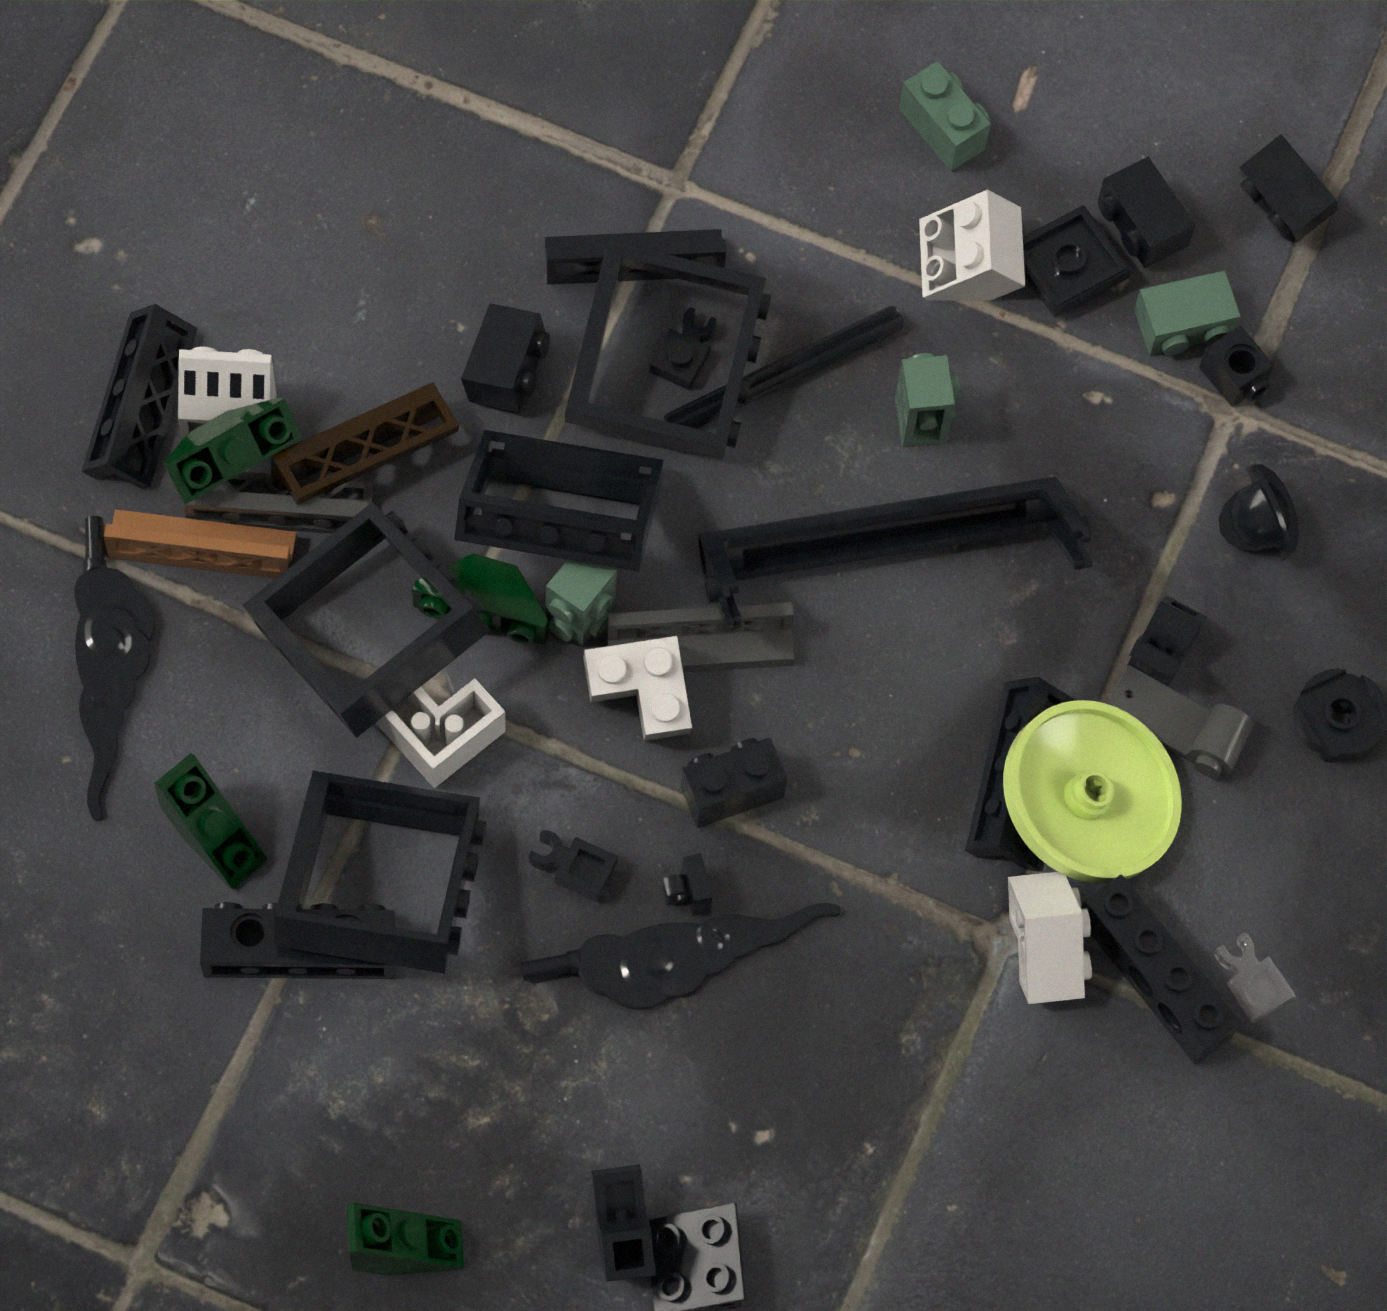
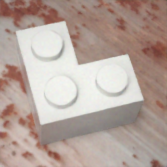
M677 636L584 651L583 658L591 703L636 696L644 741L690 734L692 724Z
M475 678L440 706L420 687L376 722V725L433 788H436L506 732L504 709Z
M1059 872L1008 877L1009 919L1018 939L1019 982L1028 1004L1085 998L1084 980L1091 979L1092 967L1089 952L1084 951L1083 938L1090 937L1091 926L1087 908L1081 909L1078 888H1071L1066 875Z

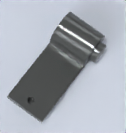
M1130 665L1124 670L1107 703L1137 718L1158 738L1165 748L1192 762L1198 772L1210 778L1231 774L1254 728L1253 720L1241 710L1226 704H1215L1210 709H1207Z

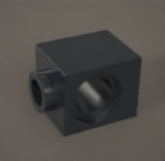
M1240 325L1206 347L1199 368L1230 406L1233 407L1244 399L1248 402L1257 399L1268 389V380L1274 364ZM1230 366H1241L1244 369H1246L1248 373H1237L1233 371Z

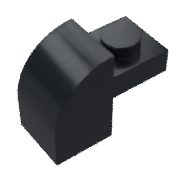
M1165 596L1160 601L1145 632L1136 640L1129 654L1131 658L1127 666L1130 665L1162 684L1169 686L1190 651L1207 616L1169 596Z
M640 1164L591 1171L596 1210V1228L606 1281L656 1275L651 1228L646 1216Z

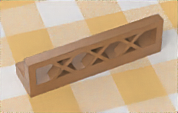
M115 509L112 524L105 525L104 540L108 557L111 559L276 579L293 565L297 532Z

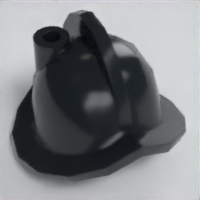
M1262 464L1251 465L1246 468L1251 484L1237 491L1223 506L1219 516L1220 533L1229 544L1242 550L1261 551L1277 547L1284 561L1296 550L1299 538L1298 518L1293 501L1284 483L1273 470Z

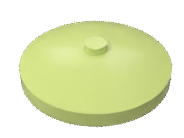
M1088 700L1069 701L1052 706L1041 712L1018 733L1005 760L1003 788L1010 818L1029 849L1044 863L1061 874L1079 881L1107 884L1120 874L1127 880L1140 874L1158 861L1168 850L1175 838L1181 818L1182 797L1174 764L1158 738L1137 718L1117 707Z

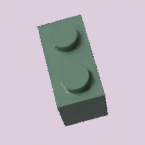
M1225 270L1140 289L1134 308L1149 356L1160 353L1168 356L1184 352L1191 346L1204 343L1210 346L1236 329L1241 318Z

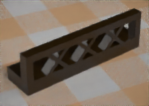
M432 382L272 455L271 477L279 490L287 487L296 505L457 433L459 431V424L437 387ZM439 417L443 424L432 429L420 427ZM403 434L400 443L389 448L379 445ZM362 453L360 461L351 466L339 463ZM369 453L375 454L373 456L368 457ZM321 471L319 480L302 488L300 487L298 481ZM328 471L334 472L333 474L327 476Z

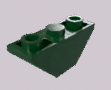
M279 397L226 411L190 431L163 464L182 503L186 505L303 439V436L285 398Z
M475 553L446 566L459 584L455 587L460 594L468 590L482 606L483 609L477 614L487 631L491 629L505 633L511 640L521 644L529 645L536 642L545 645L548 637V619L518 566ZM422 578L414 582L412 588L413 607L419 608L421 613L431 618L441 619L452 610Z
M192 753L187 755L154 783L159 805L184 841L229 888H235L268 859L195 755Z
M354 1202L347 1204L349 1254L352 1270L389 1276L452 1271L464 1268L461 1220Z

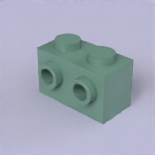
M936 61L903 82L899 110L950 171H953L986 150L991 126L990 118L980 104H974L964 93L961 81L953 72H947Z
M920 353L911 356L909 359H902L895 395L902 447L947 443L952 418H955L954 399L960 396L957 371L950 372L947 355L934 356L930 353Z
M567 560L546 585V617L551 632L563 641L569 642L572 639L582 647L592 635L598 638L607 628L608 613L615 607L617 570L613 567Z

